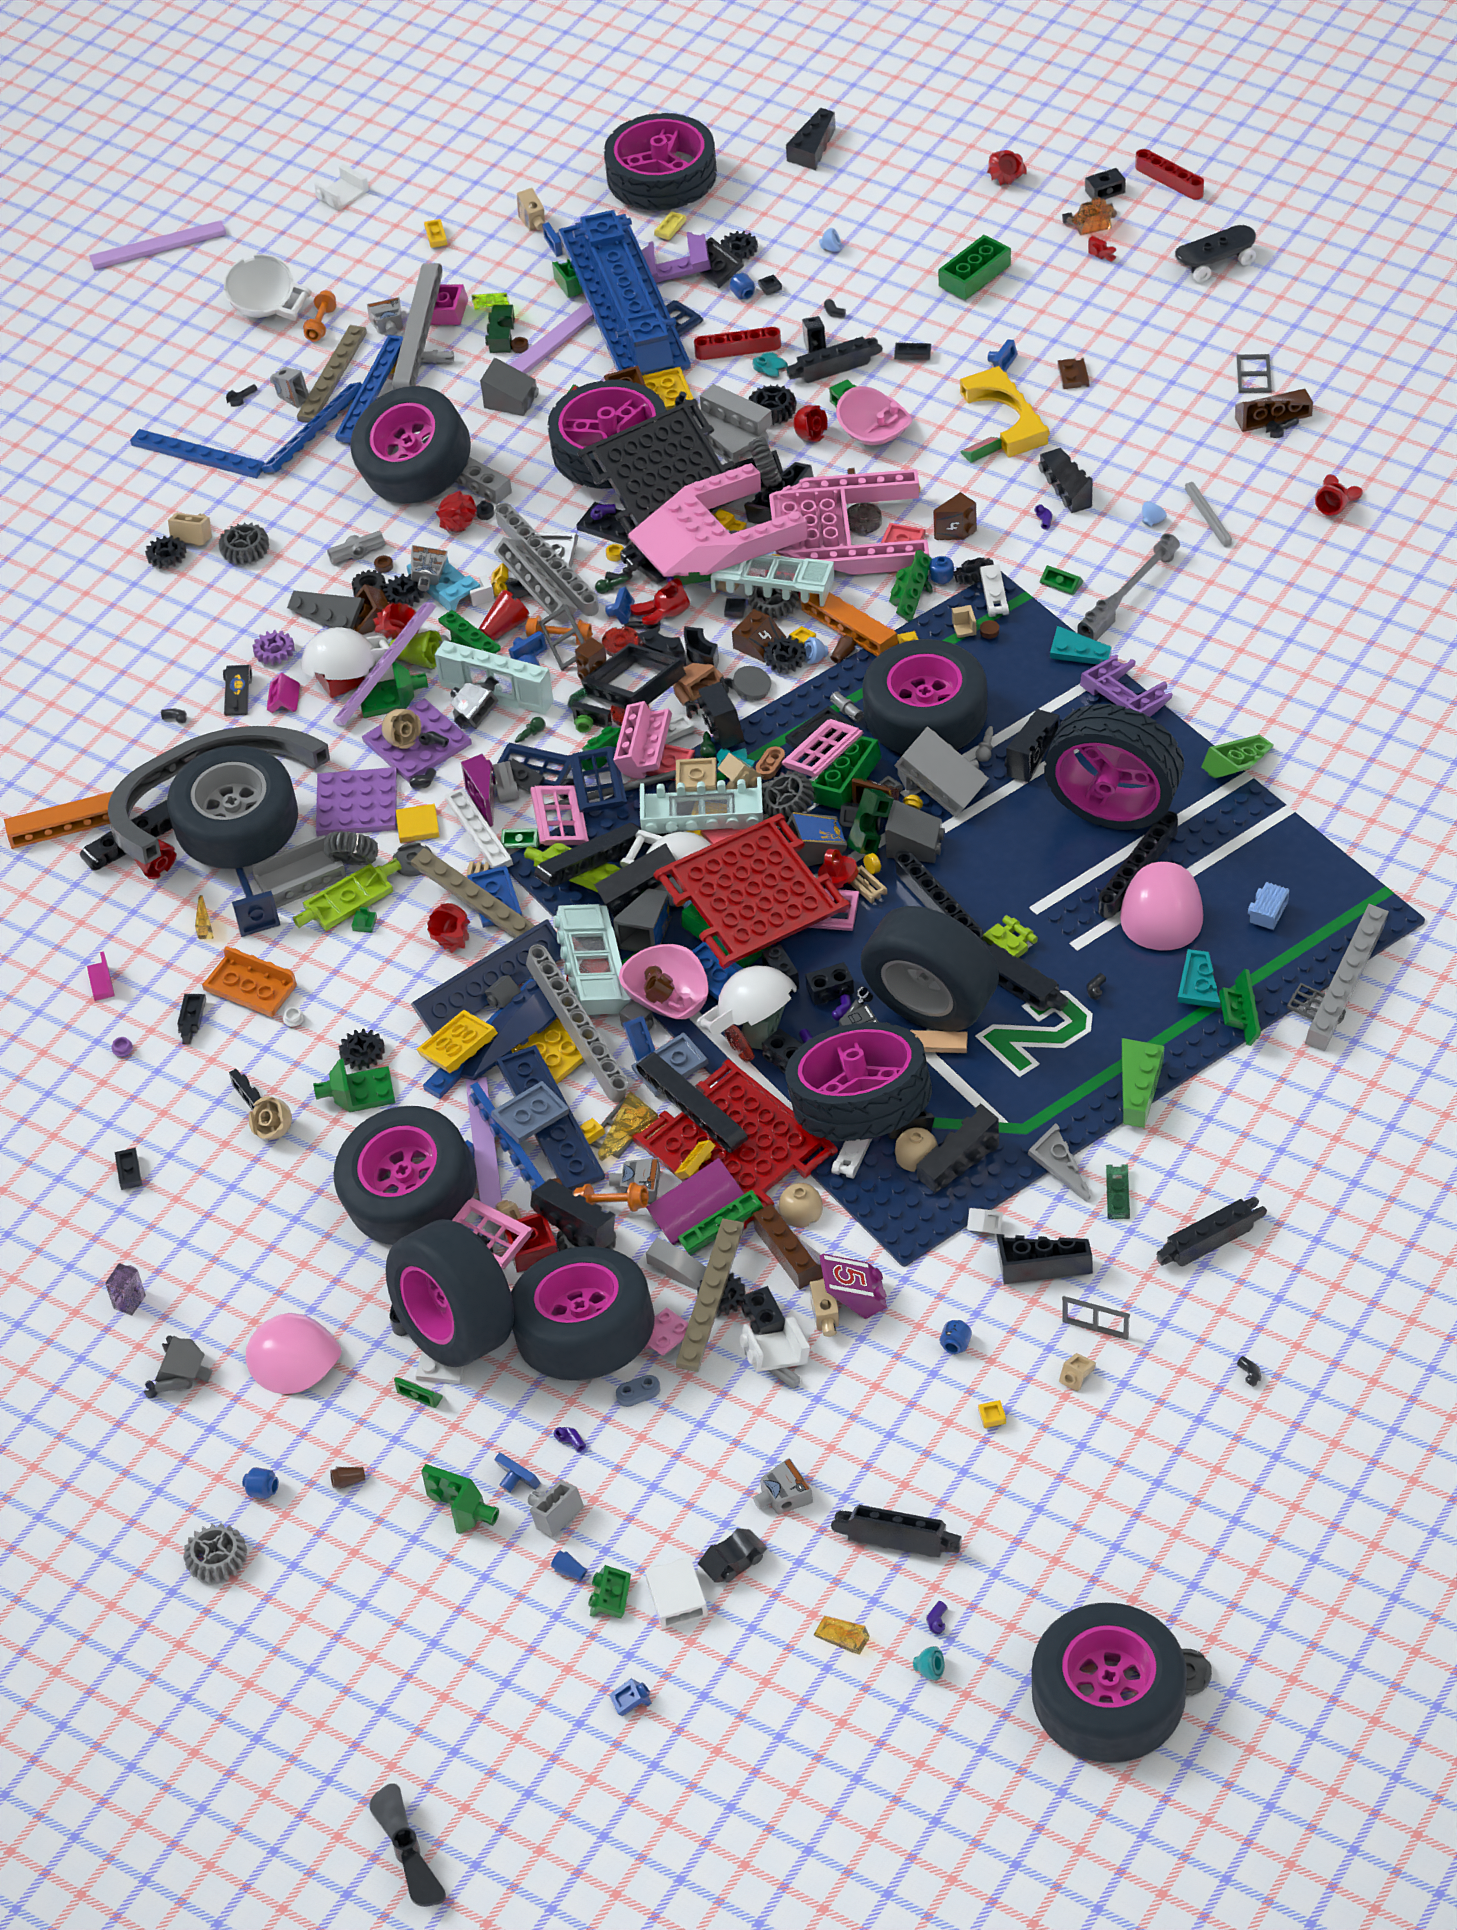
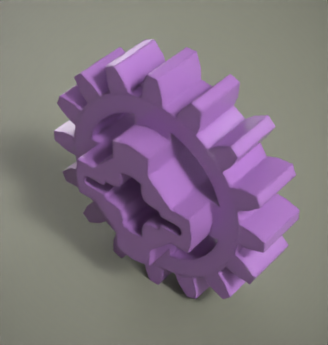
M273 630V633L266 631L265 636L260 634V639H255V644L252 645L254 657L258 659V662L263 661L264 665L268 664V662H271V665H274L275 662L282 664L281 660L288 661V656H293L292 651H295L294 641L292 637L290 638L289 633L284 635L283 631L277 633L276 630Z

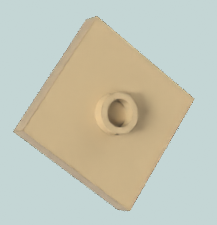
M716 758L676 760V792L678 783L685 784V792L697 791V783L700 781L705 783L706 791L717 790Z

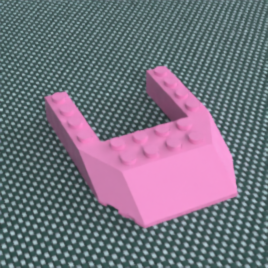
M746 464L683 487L632 530L628 537L664 577L675 575L688 576L689 572H700V575H708L807 540V520L796 511L730 534L708 509L761 491L760 472L752 464Z
M917 469L809 477L799 480V483L792 487L789 485L781 491L770 494L772 520L796 511L807 520V540L778 549L775 553L797 559L809 558L834 562V570L852 575L899 571L912 565L917 550H921L929 556L927 539L851 545L846 504L919 498Z

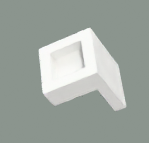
M487 575L479 577L481 587L471 590L468 595L473 607L494 601L493 588Z
M970 1208L967 1230L1000 1234L1003 1212Z

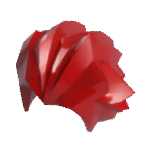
M1009 150L994 152L989 156L987 173L991 174V180L998 179L1000 186L1005 183L1011 184L1014 179L1019 178L1022 174H1027V168L1020 154Z
M460 490L443 498L438 507L439 511L435 513L440 519V528L448 532L466 531L465 528L471 525L477 510L472 496L463 495Z
M392 603L387 605L385 609H382V612L377 613L378 617L373 619L376 625L374 632L382 634L387 640L396 639L416 614L415 610L407 604Z
M452 903L440 904L441 906L432 912L427 922L430 938L437 941L445 950L449 949L451 954L458 948L465 949V941L469 940L467 926L471 923L467 918L468 915L458 905Z

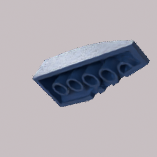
M536 981L529 982L526 988L515 995L512 1001L493 1020L490 1025L496 1029L498 1034L488 1044L482 1046L474 1056L468 1058L460 1074L462 1078L478 1079L497 1065V1058L511 1054V1049L518 1044L522 1046L529 1041L528 1037L535 1032L537 1034L541 1033L558 1017Z

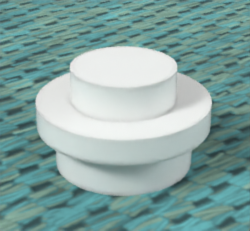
M297 1007L286 1009L283 1015L284 1023L290 1027L298 1026L304 1020L303 1012Z

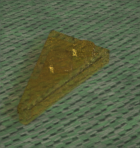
M631 1091L624 1100L598 1151L599 1160L601 1161L632 1140L633 1135L641 1133L658 1119V1114Z

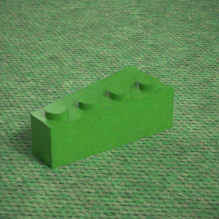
M1122 1038L1123 1124L1145 1128L1164 1063V1046Z

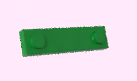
M750 1190L678 1236V1239L687 1253L692 1255L716 1239L722 1218L744 1222L753 1216L754 1212L764 1207L753 1190Z

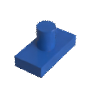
M549 222L542 224L544 239L556 257L562 256V241L559 232L555 233Z
M1007 339L999 352L989 351L987 359L993 363V367L1000 366L1003 372H1006L1018 355L1014 340Z
M626 587L620 588L615 603L605 607L606 614L609 617L616 616L621 625L629 622L631 615L630 607L635 603V600Z
M538 631L524 640L517 637L513 641V647L508 649L510 657L517 660L523 655L537 656L547 650L544 634Z
M643 1016L622 1023L636 1062L655 1051Z
M501 1452L495 1457L494 1460L500 1468L508 1472L499 1484L505 1491L511 1493L519 1480L534 1490L541 1484L535 1474Z

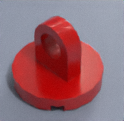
M828 849L825 853L824 864L819 868L817 875L819 877L828 874L832 878L831 882L838 889L844 887L843 884L847 882L848 884L853 882L859 870L853 858L841 856L838 849Z

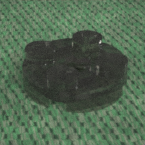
M858 503L847 509L849 530L858 533L859 536H867L882 526L881 510L876 505L867 503V506H861V503Z

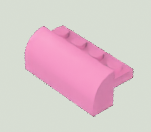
M645 701L627 705L613 759L618 769L626 776L643 779L646 772L659 769L672 717L669 708L651 712Z

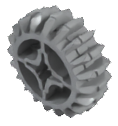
M212 1523L208 1529L202 1526V1531H194V1537H188V1544L184 1545L185 1553H183V1558L186 1562L187 1570L190 1571L193 1578L197 1577L200 1582L206 1579L208 1584L212 1580H216L219 1584L222 1578L228 1581L231 1574L236 1576V1569H243V1562H246L247 1547L244 1537L240 1535L237 1529L233 1530V1527L230 1525L225 1528L222 1523L218 1527H215ZM228 1545L233 1547L231 1553L227 1552ZM199 1554H203L204 1560L202 1562L198 1560Z

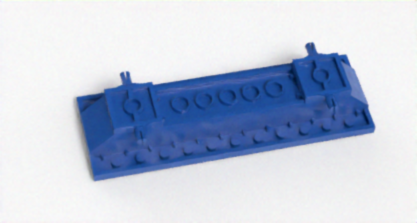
M610 210L580 217V222H576L574 226L560 228L559 236L616 370L621 371L639 366L641 374L646 375L680 367L681 370L691 368V362L674 326L676 325L675 317H670L630 226L632 225L631 217L627 218L626 214L616 216L615 211Z

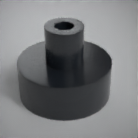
M485 500L476 506V516L480 520H489L495 514L494 506Z

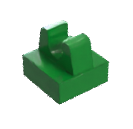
M360 907V911L356 910L351 925L352 931L372 933L377 920L376 912H370L368 907Z

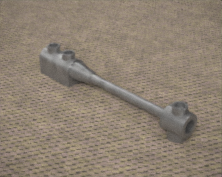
M1163 534L1161 540L1153 548L1155 554L1117 593H1114L1105 600H1098L1096 606L1091 611L1086 612L1085 618L1077 626V634L1097 641L1115 622L1116 609L1122 598L1159 560L1170 562L1174 559V553L1180 547L1179 540L1172 534Z

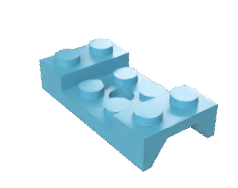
M447 557L439 583L437 585L430 584L429 590L426 592L448 611H455L460 599L469 595L471 590L481 586L470 575L465 577L449 563ZM411 563L407 565L408 575L411 574Z

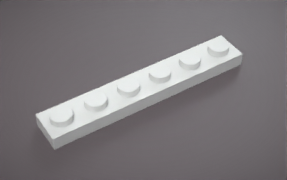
M461 788L446 794V802L491 868L513 865L512 858L465 790Z

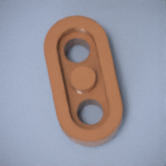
M770 747L758 761L756 771L764 776V780L771 779L776 775L782 766V761L785 759L784 750L780 747Z

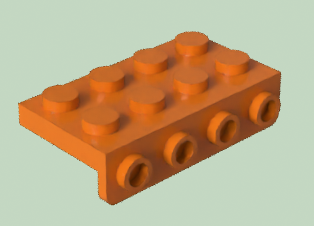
M226 946L223 950L225 957L202 984L203 990L273 1017L297 986L294 973L290 969H284L272 962H266L254 955H248L236 948Z

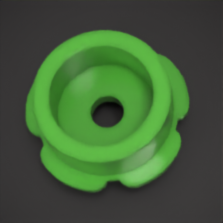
M587 715L578 716V719L574 720L576 730L582 733L589 732L593 726L592 718Z

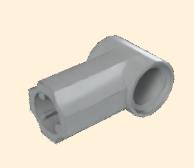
M510 761L493 764L499 802L519 799Z

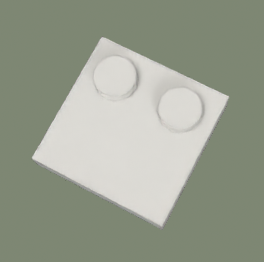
M422 1351L415 1376L416 1380L460 1385L465 1366L448 1367L442 1365Z

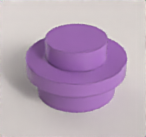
M118 1037L113 1041L111 1049L114 1055L123 1057L131 1053L133 1046L126 1037Z

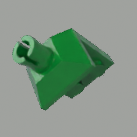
M394 661L392 663L394 679L378 682L360 704L363 718L387 714L395 709H406L415 697V690L429 688L426 673L410 676L407 668Z
M342 1058L337 1061L329 1072L330 1080L313 1083L316 1100L333 1097L334 1103L349 1113L395 1104L389 1066L347 1074Z
M428 1464L424 1465L421 1473L427 1497L433 1501H442L451 1505L456 1533L462 1534L475 1527L478 1521L488 1523L491 1526L495 1525L499 1517V1508L486 1505L483 1502L482 1494L472 1479Z

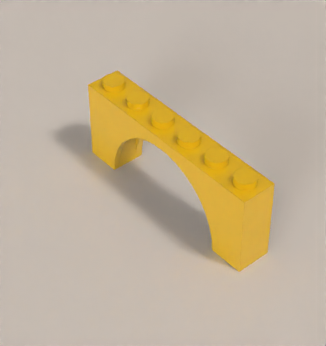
M1000 366L960 379V394L967 403L996 401L1012 407L1019 414L1020 418L1016 424L1000 433L1002 450L1008 458L1048 444V436L1050 435L1048 426L1042 423L1040 416L1036 415L1031 404L1026 402L1024 395L1017 390L1015 383L1010 381L1007 373L1003 372Z

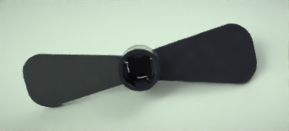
M394 1783L388 1784L371 1798L369 1804L370 1812L391 1839L397 1860L403 1863L412 1902L422 1907L441 1904L446 1899L445 1889L420 1855L416 1833L409 1828L400 1787Z

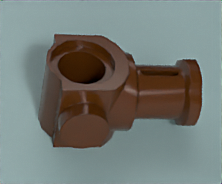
M650 966L644 972L646 980L644 985L645 997L652 1003L658 1001L662 1004L671 996L675 989L673 979L666 973L662 974L660 967Z

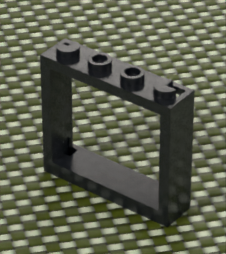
M629 643L583 678L581 683L587 697L626 710L627 705L645 701L649 705L686 676L681 659ZM635 663L661 671L635 692L609 684Z

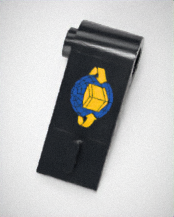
M250 664L227 665L226 669H223V680L225 681L224 715H248L249 684L252 683V667Z

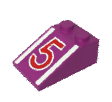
M480 754L462 761L461 767L465 790L487 824L492 827L494 824V785L496 781L491 771H494L491 761L486 760L484 755Z
M828 1254L819 1255L825 1289L828 1294L864 1319L887 1308L885 1299L887 1295L882 1283L883 1275L878 1268L864 1261Z

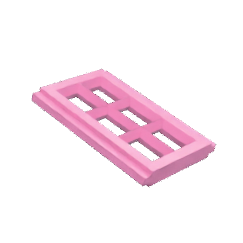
M829 719L782 761V765L791 770L817 777L851 746L863 732L857 727ZM832 729L837 730L829 738H825ZM842 733L847 734L839 742L835 741ZM819 741L824 742L815 751L811 750ZM829 745L834 746L829 752L822 754ZM805 754H809V755H810V756L807 757L802 763L797 762V761H799ZM816 757L820 758L812 767L808 766Z
M574 786L531 787L530 791L540 844L554 845L557 842L564 845H581L588 842L583 812L579 810ZM543 795H553L555 805H544ZM557 795H568L570 805H559ZM545 810H556L558 821H547ZM560 810H571L573 820L562 821ZM549 826H559L561 836H550ZM563 826H574L576 836H565Z
M825 889V891L828 893V895H829V896L831 897V899L834 901L835 899L832 897V895L829 893V891H828L827 889ZM838 890L843 898L851 903V907L847 911L840 912L848 913L847 919L829 917L809 928L853 931L859 891Z
M474 1198L468 1200L452 1220L470 1227L476 1235L481 1233L491 1238V1241L487 1244L489 1249H491L495 1242L508 1247L509 1249L502 1257L493 1253L502 1270L507 1267L533 1232L532 1228ZM471 1211L484 1217L478 1226L465 1221ZM488 1220L502 1226L495 1236L482 1230ZM506 1229L519 1235L512 1245L499 1238Z

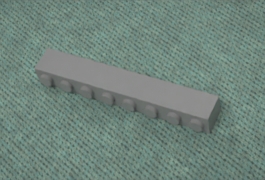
M1371 904L1368 905L1308 1029L1305 1044L1322 1051L1326 1050L1382 933L1389 911Z

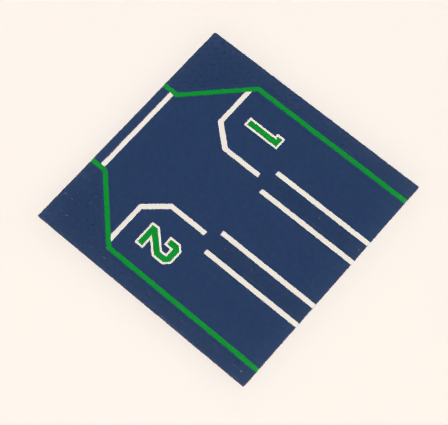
M1002 571L1001 575L1009 615L996 614L995 617H989L983 583L977 582L894 630L897 635L915 631L918 640L933 639L955 644L971 653L983 667L987 680L986 721L979 734L967 745L956 751L967 758L968 761L977 759L975 753L979 748V743L983 742L986 730L989 726H992L993 736L991 737V745L993 748L990 750L991 758L986 762L978 761V770H981L989 779L962 812L955 817L920 787L906 790L898 776V768L894 766L903 754L892 751L878 742L881 759L866 780L879 783L885 777L890 776L903 785V790L899 792V802L903 803V799L909 795H916L923 801V807L920 808V811L942 819V828H945L944 840H940L941 853L936 856L935 863L920 861L921 864L982 928L983 934L997 923L1005 927L1006 924L1002 922V919L1006 915L1017 919L1024 928L1028 927L1034 932L1033 934L1038 937V940L1035 944L1030 941L1026 942L1028 944V951L1019 958L1032 968L1038 969L1043 975L1054 979L1059 984V991L1068 998V1005L1062 1011L1051 1007L1039 1011L1000 985H997L995 992L978 1019L968 1028L954 1031L967 1032V1053L925 1052L932 1086V1095L925 1110L935 1116L931 1134L936 1138L939 1147L942 1146L943 1141L951 1131L955 1134L962 1127L963 1124L961 1122L967 1116L971 1118L977 1113L975 1108L980 1103L999 1118V1146L997 1149L984 1156L979 1163L969 1167L963 1175L953 1179L947 1187L941 1188L934 1193L917 1178V1169L914 1172L902 1168L897 1163L895 1155L897 1139H889L888 1134L872 1138L853 1179L846 1177V1174L832 1173V1166L834 1161L837 1160L845 1141L829 1140L836 1146L838 1152L833 1156L830 1155L813 1169L811 1176L903 1267L908 1266L967 1227L970 1208L992 1210L1047 1174L1049 1171L1029 1156L1028 1151L1055 1123L1059 1126L1061 1137L1064 1142L1066 1141L1069 1147L1068 1150L1073 1156L1123 1123L1122 1038L1164 1046V1063L1152 1103L1246 1042L1243 1029L1225 1025L1221 1000L1220 1008L1178 1002L1188 949L1209 952L1219 999V992L1223 987L1236 990L1235 980L1244 969L1249 970L1253 994L1255 995L1259 1026L1261 1031H1263L1292 1011L1286 1007L1300 983L1320 992L1330 986L1369 904L1389 911L1385 926L1369 960L1425 922V918L1245 770L1218 778L1208 775V772L1201 767L1209 747L1214 745L1165 705L1150 716V718L1168 730L1179 744L1177 746L1181 749L1184 757V769H1182L1183 775L1168 810L1176 813L1178 816V833L1156 862H1170L1181 865L1194 877L1203 905L1201 931L1190 944L1182 948L1155 950L1138 945L1128 938L1121 925V908L1111 918L1100 916L1098 913V896L1152 825L1139 829L1117 830L1088 822L1072 813L1071 810H1068L1056 799L1051 792V787H1048L1046 782L1044 765H1046L1045 759L1049 748L1030 782L1007 776V767L1004 766L1006 748L1037 709L1060 715V725L1067 715L1080 707L1094 706L1096 704H1116L1101 693L1092 695L1080 686L1082 673L1098 664L1050 658L1057 626L1072 632L1075 631ZM1000 603L994 604V607L1000 606ZM971 605L976 619V635L958 638L952 623V608ZM992 620L999 624V635L997 637L987 639L981 636L980 625L984 621ZM863 648L740 720V725L745 742L726 749L732 753L745 748L747 759L755 761L752 767L755 770L756 764L770 747L782 748L786 758L795 749L785 742V736L827 706H830L853 723L859 730H862L863 734L861 736L875 739L867 728L864 717L861 721L854 722L848 715L840 712V708L830 701V697L834 692H840L846 699L852 700L854 705L864 713L862 691L864 675L869 665L877 656ZM1124 674L1117 680L1136 695L1147 691L1128 674ZM947 697L939 698L938 702L946 699ZM711 737V741L714 743V747L716 749V754L714 758H716L717 782L723 780L725 781L726 786L730 781L729 778L726 775L721 774L717 769V765L719 763L717 760V753L722 749V747L719 743L716 744L714 738ZM701 744L691 749L695 750V756L693 759H695L698 756H701ZM1075 749L1074 754L1080 764L1095 776L1098 771L1078 749ZM803 756L797 762L802 763L806 759V757ZM817 758L808 766L812 767L820 760V758ZM782 765L775 777H779L781 772L786 774L789 770L793 773L794 770ZM803 774V775H805V776L807 777V779H809V780H811V781H814V780L817 778L816 776H815V777H812V776ZM774 777L768 780L762 779L761 781L765 783L774 780ZM667 780L644 786L645 794H657L658 784H663L665 786V793H668L669 786L675 781ZM1118 783V787L1124 788H1143L1148 786ZM640 788L625 791L627 804H624V806L587 813L583 812L588 841L628 823H634L641 828ZM614 794L605 800L614 799ZM727 800L705 801L707 803L727 805ZM813 803L814 805L807 809L808 812H803L806 814L837 816L838 822H840L841 809ZM763 810V821H764V820H766V819H768V818H770V817H769L768 814H766L765 811ZM884 817L883 828L879 831L876 830L877 834L882 837L876 853L881 863V870L873 874L887 888V894H881V898H875L874 902L870 903L859 893L853 931L808 927L771 945L772 948L781 944L798 971L800 988L796 992L788 993L791 999L785 1005L777 1030L779 1028L801 1044H804L799 1036V1032L802 1029H808L812 1037L839 1027V1021L833 1019L832 1012L841 1005L840 998L814 1005L806 988L805 974L845 962L854 982V993L849 995L851 1004L856 999L859 1000L857 995L859 988L866 987L868 992L873 994V999L870 1002H864V1005L868 1004L878 1022H888L893 1026L898 1025L914 1031H936L910 1022L891 1010L869 987L861 969L863 948L884 916L890 911L904 906L926 907L896 874L895 858L886 857L885 829L888 818ZM563 826L565 836H576L574 826ZM841 826L844 839L848 842L852 827ZM560 827L550 831V836H561ZM646 843L642 846L634 861L646 855L652 844ZM540 844L535 849L544 852L552 845ZM565 845V846H567V847H569V848H574V847H577V846H579V845ZM847 846L841 856L851 857L856 861L857 867L862 865L865 868L864 856L866 854H859ZM521 848L510 855L513 865L507 867L509 874L552 917L557 915L558 906L606 905L599 892L568 880L555 887H550L534 876L536 869L534 861L524 857L527 848ZM627 854L608 863L622 869L623 867L620 865V862L623 858H626ZM824 863L808 866L815 878L818 877L819 868ZM848 882L843 884L844 887L837 889L857 891L851 884H848ZM869 882V884L877 891L878 889L875 888V887ZM1266 882L1289 889L1288 904L1274 930L1250 923V915L1248 914L1251 902H1256L1255 897L1258 889H1262ZM670 905L671 921L661 944L680 945L692 951L703 942L682 927V911L684 907ZM608 909V913H609V917H610V921H611V926L613 927L614 934H615L614 922H613V921H614V917H613V915L611 914V912H610L609 909ZM839 912L830 918L847 919L848 913ZM1016 931L1012 933L1017 937L1020 935ZM602 936L573 937L586 951L605 950ZM618 948L622 966L628 959L638 953ZM762 956L759 957L750 967L763 966ZM1102 973L1106 977V982L1100 986L1102 995L1099 999L1093 1000L1087 994L1086 985L1096 975ZM1301 986L1299 989L1300 992L1309 996L1314 994L1309 992L1308 988ZM709 993L705 1004L698 1013L687 1019H674L652 1011L653 1018L673 1038L682 1033L688 1036L708 1059V1064L703 1068L710 1075L723 1066L722 1063L725 1060L729 1059L793 1111L786 1075L772 1062L769 1063L764 1059L762 1049L745 1047L744 1038L741 1037L743 1024H733L718 1035L710 1033L708 1029L702 1030L697 1027V1019L718 1005V1000ZM1298 994L1294 998L1302 1003L1309 1000ZM1294 1002L1291 1003V1006L1296 1008L1300 1006ZM727 1072V1073H726L723 1077H721L717 1082H719L722 1078H724L729 1072ZM821 1146L802 1163L806 1165L821 1151H823L824 1148Z

